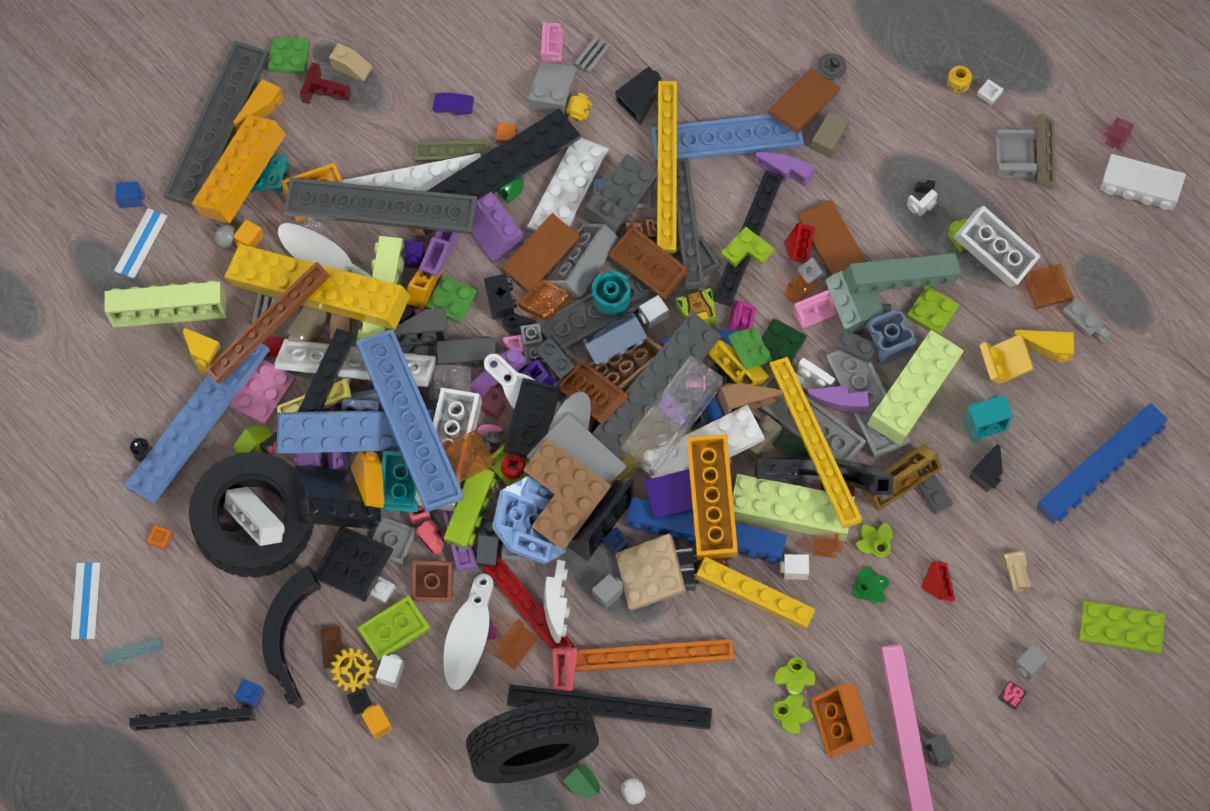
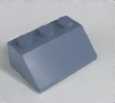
M632 311L582 340L595 364L600 363V365H603L611 360L610 357L626 353L628 351L627 348L634 345L636 347L645 342L644 339L647 336Z

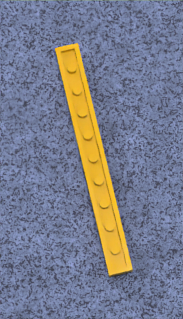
M658 81L657 245L667 253H676L677 81Z
M788 357L770 362V370L779 389L783 391L782 396L842 528L861 523L860 513Z

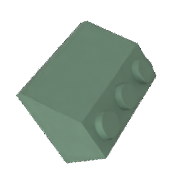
M843 270L825 279L844 329L855 334L867 328L866 323L875 317L885 314L877 292L868 291L864 294L850 293L844 275L846 270Z

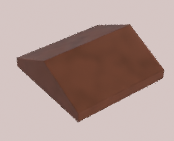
M413 560L412 600L452 602L453 562Z

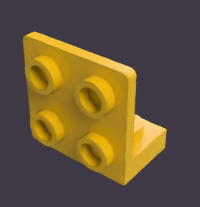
M1017 335L994 346L987 342L979 345L990 379L997 384H1002L1034 369L1022 335Z

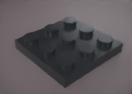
M340 526L315 574L319 582L366 602L393 549L356 531Z

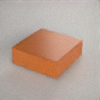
M498 123L496 142L504 143L514 137L517 125Z
M154 525L146 543L166 551L173 531Z

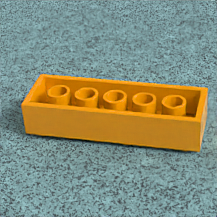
M247 115L191 203L203 217L231 223L286 135L278 123L274 120Z
M727 434L687 437L697 560H703L705 557L709 559L737 557L738 549Z

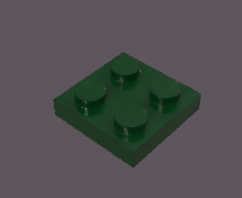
M773 318L761 339L769 350L773 361L788 357L792 364L807 339V335Z

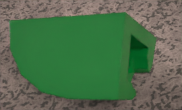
M521 176L509 182L497 191L508 204L522 193L524 188L523 177Z
M586 764L577 767L563 780L572 792L583 798L593 797L600 791L597 778Z

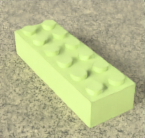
M379 237V243H375L374 253L376 258L371 263L373 274L370 278L401 285L404 270V243L402 238ZM361 321L363 327L358 331V340L391 329Z
M213 280L206 283L189 282L184 285H152L148 288L131 287L124 290L114 288L110 291H105V314L113 328L227 318L226 295L221 283Z
M931 330L874 411L867 425L901 446L959 361L964 350Z
M737 474L733 492L735 520L846 542L849 527L842 528L826 491Z

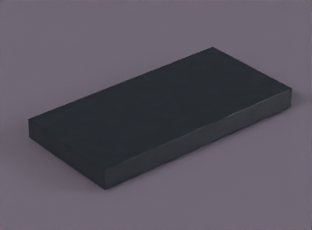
M523 378L505 441L504 453L527 458L526 456L547 435L554 417L561 387Z

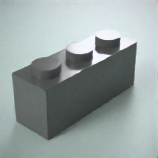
M483 336L479 339L466 337L461 340L444 339L437 342L439 370L484 367L485 358L490 354H496L495 337Z

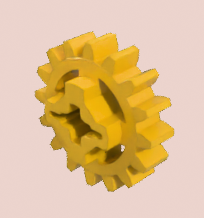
M349 648L348 653L345 650H341V656L334 655L337 661L330 662L334 666V669L329 670L330 673H334L331 681H338L335 685L336 687L343 685L342 691H347L350 688V692H355V687L361 690L363 689L362 684L369 685L367 678H373L369 674L370 671L374 670L373 667H369L372 659H365L368 655L367 653L360 655L361 649H357L355 653L353 648ZM346 658V663L342 667H339L341 662ZM357 658L362 661L364 666L357 663ZM352 666L356 670L355 672L350 673L348 672V668H351ZM361 673H364L363 677L358 681V677ZM340 674H343L347 678L348 683L342 680Z

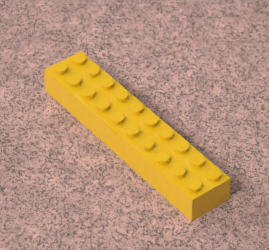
M239 244L224 278L235 288L278 299L314 263ZM321 265L330 274V277L301 305L396 330L410 298V295L403 286Z

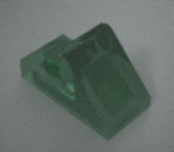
M787 429L773 441V445L787 458H790V456H810L802 438H796Z

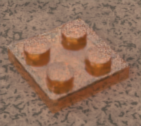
M1061 264L1029 271L1024 276L1035 309L1073 299Z
M541 279L518 302L520 309L548 322L572 298L571 292Z
M477 429L443 446L460 483L495 465V461Z

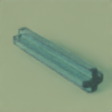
M156 639L105 654V664L109 666L163 649V642L161 639Z

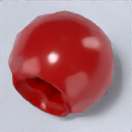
M508 455L501 462V472L509 479L520 478L524 473L525 462L518 455ZM509 465L516 466V469L510 468Z

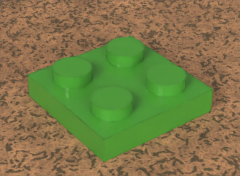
M273 37L268 66L269 72L305 74L310 47L309 39Z
M444 275L427 303L426 309L433 307L445 308L447 319L461 324L478 291Z
M755 327L734 332L728 336L746 370L768 365L773 361L769 350L765 347L761 335Z

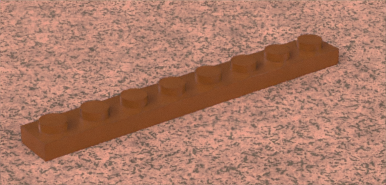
M316 261L205 369L215 382L220 384L330 277V274Z

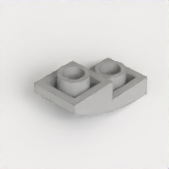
M540 323L521 326L527 367L537 359L546 364L545 360L535 350L542 342Z

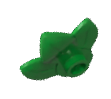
M865 567L857 575V581L852 587L853 594L858 599H868L871 603L881 604L886 601L882 592L888 587L889 579L883 575H874L872 567Z

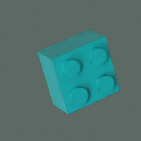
M995 395L988 398L987 401L971 403L967 408L963 422L971 441L974 442L1009 430L1014 415L1005 395Z

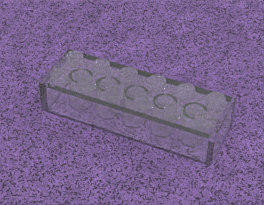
M690 355L620 447L621 454L654 476L721 388L723 377Z

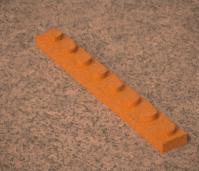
M732 639L577 650L575 673L734 661Z

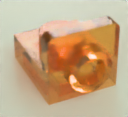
M799 274L789 282L784 295L792 302L798 303L802 301L805 295L815 289L817 283L813 281L808 284L802 275Z
M835 534L833 544L825 540L814 542L812 555L836 558L837 552L841 553L842 541L838 540L839 534Z

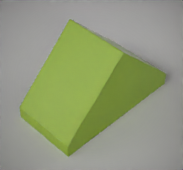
M265 425L247 428L236 441L233 449L237 454L260 452L263 450L261 444L272 434Z

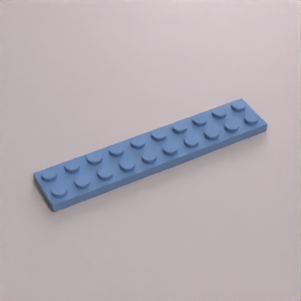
M391 329L357 340L356 346L425 511L429 512L464 500V495L394 330Z
M261 343L220 384L215 382L210 374H208L124 484V487L148 502L155 504L270 349Z

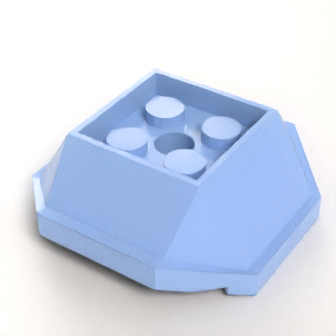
M527 476L500 491L492 528L510 552L546 564L565 553L566 549L563 551L531 527L555 495L531 476Z

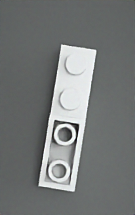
M557 560L554 578L547 576L544 587L545 617L550 633L556 643H560L561 636L565 637L567 625L564 624V618L569 617L570 606H566L567 598H563L565 587L561 586L562 580L566 581L568 569L564 568L565 561Z

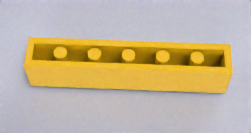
M707 557L702 560L694 578L801 630H805L808 627L815 611L814 608Z

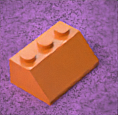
M840 684L810 699L827 757L856 751L873 743L856 685Z

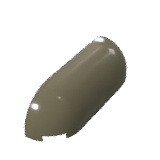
M304 306L287 331V334L290 335L288 341L315 342L331 319V313Z

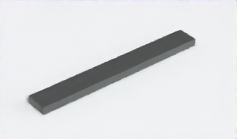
M688 158L677 159L676 216L682 263L689 269V272L684 277L686 290L704 288Z

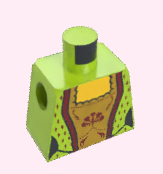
M711 288L676 298V308L683 320L691 311H694L709 325L716 323Z

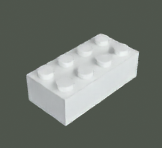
M985 206L976 209L953 237L1009 287L1018 285L1040 258V255Z

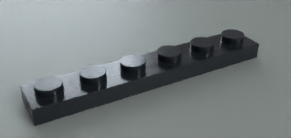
M336 329L298 412L322 411L356 338L355 334Z
M241 705L237 709L220 707L217 708V711L198 709L194 713L177 711L176 714L171 715L165 712L156 713V716L139 714L135 718H129V726L133 731L256 720L253 708Z

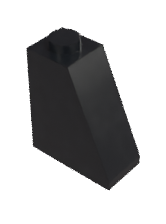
M649 66L615 91L616 102L639 125L642 124L658 94V81H661L660 74L656 70L653 71Z

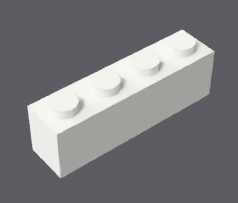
M248 487L226 490L224 508L259 546L282 542L284 524Z

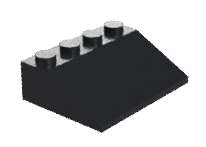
M295 466L299 523L372 529L381 522L380 507L364 505L352 471Z
M632 478L615 480L611 484V488L569 543V549L587 561L591 558L602 543L601 539L610 533L630 506L632 497H634V481Z

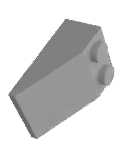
M542 61L529 96L530 110L551 114L560 108L566 116L565 111L571 97L577 67Z

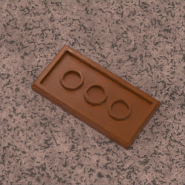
M809 69L768 110V115L798 134L839 93L840 87L813 69Z
M828 200L797 215L800 223L815 227L812 244L831 276L846 270L850 264L866 262L864 255L832 200Z
M551 213L504 264L502 270L531 293L581 237L554 213Z
M633 225L608 254L664 300L669 297L689 272L688 268Z
M583 360L556 385L561 387L560 393L567 398L576 392H585L590 399V416L601 425L629 397L623 390Z

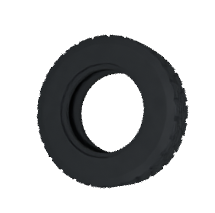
M243 452L222 459V461L215 463L210 467L209 471L207 470L201 476V480L197 482L193 490L194 493L191 495L189 522L200 551L214 566L220 570L223 569L224 572L231 575L236 574L238 577L248 578V576H252V578L283 570L289 566L288 564L293 563L300 553H303L307 547V542L310 541L314 524L299 523L295 468L290 463L287 464L285 460L267 453ZM243 487H262L280 497L285 505V516L282 522L284 524L282 542L259 546L258 543H243L229 537L222 530L219 523L220 511L225 503L226 490Z
M571 699L543 701L504 712L477 726L466 739V748L474 776L479 781L492 784L525 781L554 773L587 757L599 744V737L590 707L585 702Z

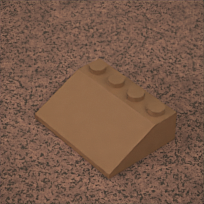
M647 337L641 345L636 347L634 345L627 348L628 351L626 353L610 357L611 360L603 365H600V363L596 365L593 359L587 364L626 392L662 346Z

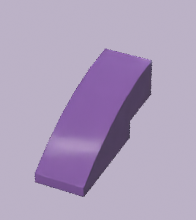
M757 152L755 155V164L767 171L782 175L784 182L792 178L806 187L814 176L815 167L797 158L771 152Z
M437 231L435 237H432L419 271L438 276L451 255L459 233Z
M848 386L808 389L809 397L826 407L847 412H870L868 391L849 393Z

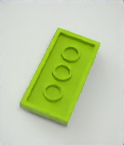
M1084 601L1082 605L1079 642L1160 655L1162 653L1165 614Z

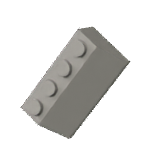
M583 223L577 232L581 239L553 268L544 283L568 297L581 298L586 293L591 281L595 279L600 267L606 262L609 252L614 248L619 239L606 224Z

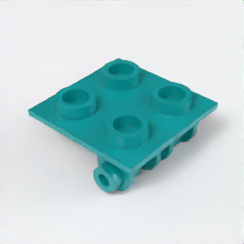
M288 154L272 156L250 192L274 189L275 193L281 194L283 191L281 180L286 179L285 176H287V168L289 166Z

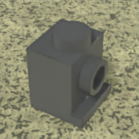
M945 734L925 741L924 749L929 748L927 751L928 757L931 762L935 763L936 767L943 769L951 765L950 762H952L954 756Z

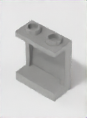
M1008 128L997 130L995 136L997 178H1035L1037 163H1035L1034 130L1026 128L1020 130H1010Z

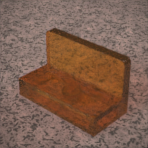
M517 619L494 649V654L497 658L515 669L537 641L538 637L525 628L524 622Z

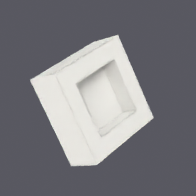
M988 79L977 92V96L993 105L1003 93V88Z
M379 577L370 596L386 604L396 586Z

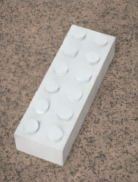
M441 388L433 425L462 491L482 400L480 394ZM416 492L415 499L418 506H423L418 492ZM457 502L438 509L454 512Z

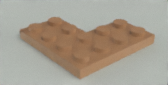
M546 438L523 471L555 495L531 527L564 551L611 488V485Z

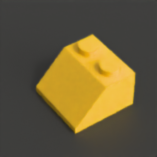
M184 328L183 334L198 371L208 375L209 373L205 369L223 352L220 343Z

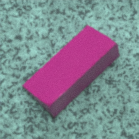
M741 300L734 303L727 330L742 331L752 328L756 307Z

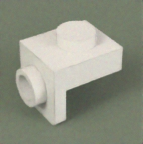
M932 189L920 201L910 195L907 206L912 213H917L921 217L927 210L931 211L936 206L938 194Z

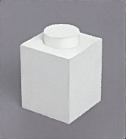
M657 295L639 306L638 317L642 324H647L650 329L669 318V309L660 296Z
M785 554L784 561H780V573H784V580H808L809 555Z
M383 655L375 677L377 682L397 688L404 669L403 660L397 655Z

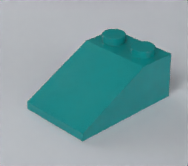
M383 451L384 507L380 508V510L417 513L419 507L415 499L417 490L401 452Z

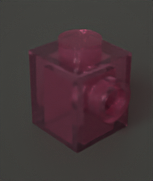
M1117 117L1113 126L1109 125L1104 134L1107 137L1105 144L1109 145L1112 149L1122 151L1134 124Z
M491 386L482 399L481 412L496 420L499 419L509 403L503 388Z

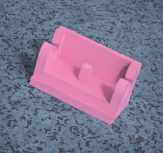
M543 22L541 59L544 62L562 63L564 31L560 29L561 24Z
M829 290L795 303L793 309L802 329L837 315Z

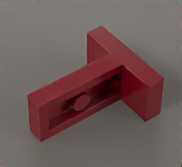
M312 62L300 91L302 102L309 104L314 92L321 96H331L336 100L349 101L351 96L349 86L321 79L320 65Z

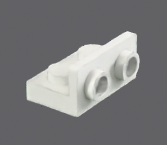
M804 357L798 365V371L795 373L802 389L808 392V389L834 387V377Z

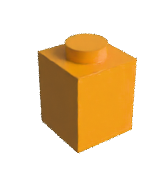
M245 219L233 236L235 246L238 248L239 244L256 248L264 234L261 227Z
M379 704L367 707L364 713L361 714L375 740L393 730Z

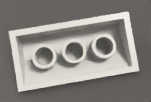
M1111 154L1100 191H1104L1109 195L1122 196L1127 200H1137L1146 205L1159 206L1164 210H1174L1186 174Z

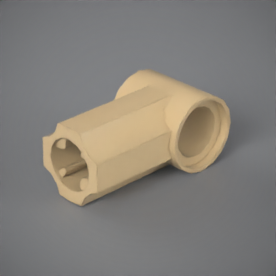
M1024 551L1002 554L1004 569L1008 571L1013 592H1022L1030 589Z

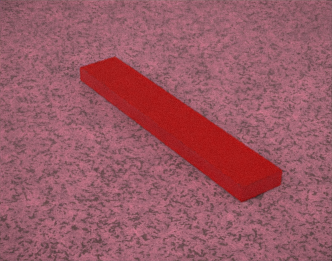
M498 557L496 567H483V571L493 579L494 584L552 651L559 647L572 648L574 646V643L567 635L565 637L561 636L560 643L555 642L547 625L543 607L500 557Z

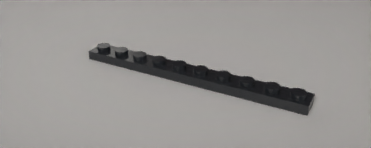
M509 685L507 706L522 707L543 701L571 699L585 702L590 707L592 716L710 730L712 708Z

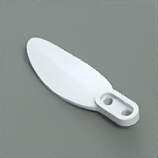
M284 223L279 226V238L293 258L312 263L317 261L320 265L371 277L370 274L354 265L348 255L338 245L321 234L291 223Z
M490 354L484 360V367L501 384L508 402L515 409L523 378L534 379L516 372L498 354ZM493 361L498 363L497 367L492 368L490 366L491 362ZM510 375L512 378L510 381H505L504 377ZM559 401L557 402L554 416L557 413L558 409L561 407Z
M480 574L474 579L469 598L456 613L447 633L444 646V674L447 684L454 690L463 688L469 681L479 663L487 641L489 631L488 605L494 589L493 579L487 574ZM482 581L487 582L485 585L480 584ZM476 599H480V600H481L480 603H475L474 601H475Z

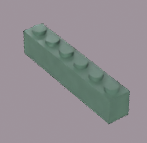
M955 253L853 263L844 272L849 292L864 294L868 291L882 292L887 289L900 290L906 287L914 289L925 285L933 287L944 283L945 285H951L962 274Z

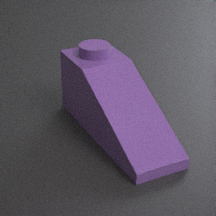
M515 345L500 355L518 373L523 372L527 368L526 358ZM495 361L490 364L492 368L498 365ZM485 369L469 387L474 393L480 394L481 400L499 389L501 384ZM506 375L504 377V380L510 381L512 377L510 375Z

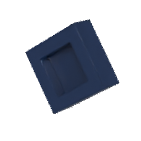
M617 527L601 539L602 543L614 556L630 544V541Z

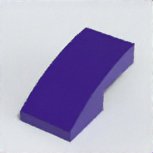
M436 93L432 110L435 113L453 112L454 115L472 114L474 97L456 93Z

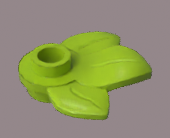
M884 522L878 530L864 524L861 530L862 540L856 542L857 548L865 554H873L878 558L887 557L891 552L890 541L893 538V532L889 524ZM882 546L885 550L879 551L877 548Z
M794 657L788 661L787 666L777 670L774 681L775 684H786L788 692L792 696H797L803 691L805 685H815V674L807 668V664L802 658ZM799 666L800 670H794L793 668Z
M789 695L785 701L776 702L772 709L773 716L781 721L783 729L791 734H799L800 724H805L813 718L812 713L802 706L804 701L803 695ZM784 709L786 713L780 714L779 710Z

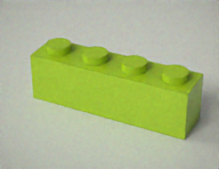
M474 465L471 466L462 489L464 500L457 502L444 536L446 543L468 550L470 545L473 546L476 539L474 532L476 527L481 526L483 521L481 514L483 509H487L490 502L489 493L491 490L494 491L497 484L494 472Z

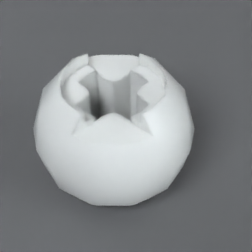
M631 778L623 782L621 792L627 803L634 805L643 801L646 793L639 780Z

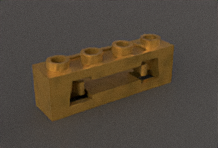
M922 445L884 470L894 475L893 495L883 501L882 495H872L862 489L866 501L880 511L940 471L942 466L938 455L926 445ZM922 468H925V469L928 470V471L925 472L923 475L919 476L918 473H920V474L923 473Z

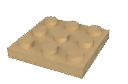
M667 534L616 553L629 610L633 611L686 592L672 535Z

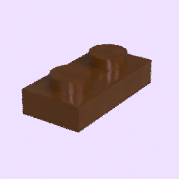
M340 626L320 628L324 669L334 668L330 664V662L337 661L334 655L341 656L343 644ZM344 660L341 662L339 667H342L344 665Z

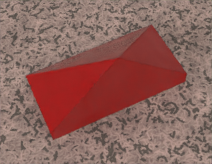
M802 223L796 224L784 241L790 260L802 264L809 260L815 227Z
M931 562L920 588L939 600L956 601L947 563Z

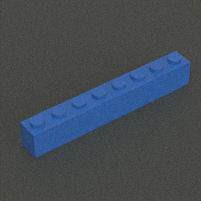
M1152 403L1148 404L1044 496L1036 508L1052 524L1058 520L1062 522L1069 515L1068 511L1071 508L1074 510L1078 508L1083 502L1081 499L1086 495L1090 497L1097 490L1096 486L1099 483L1102 485L1106 483L1114 470L1118 472L1125 465L1123 462L1126 459H1133L1138 454V449L1141 446L1145 448L1153 440L1151 438L1153 435H1160L1166 429L1165 423L1168 418Z
M632 497L626 517V525L631 529L648 530L653 535L670 534L673 540H679L680 538L696 545L693 512L686 511L654 520L649 501ZM735 522L738 553L744 554L750 559H764L765 562L770 564L780 563L787 535Z

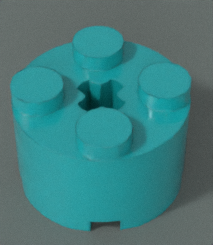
M609 271L608 273L599 274L594 279L592 298L593 304L598 311L606 315L618 316L627 309L631 301V289L625 275L617 271Z

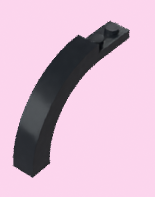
M810 456L756 458L754 477L756 479L820 480ZM835 459L847 485L863 489L872 495H892L894 475L866 464Z
M309 566L293 575L276 594L267 612L262 632V651L267 671L277 679L281 687H284L286 691L284 697L288 704H292L296 708L304 706L305 703L288 668L284 645L287 627L294 612L308 596L322 588L315 572Z

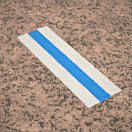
M149 208L146 210L114 270L115 272L135 278L167 215Z
M77 563L71 639H95L100 563Z

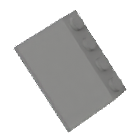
M569 413L526 456L531 460L546 438H548L610 485L627 467Z

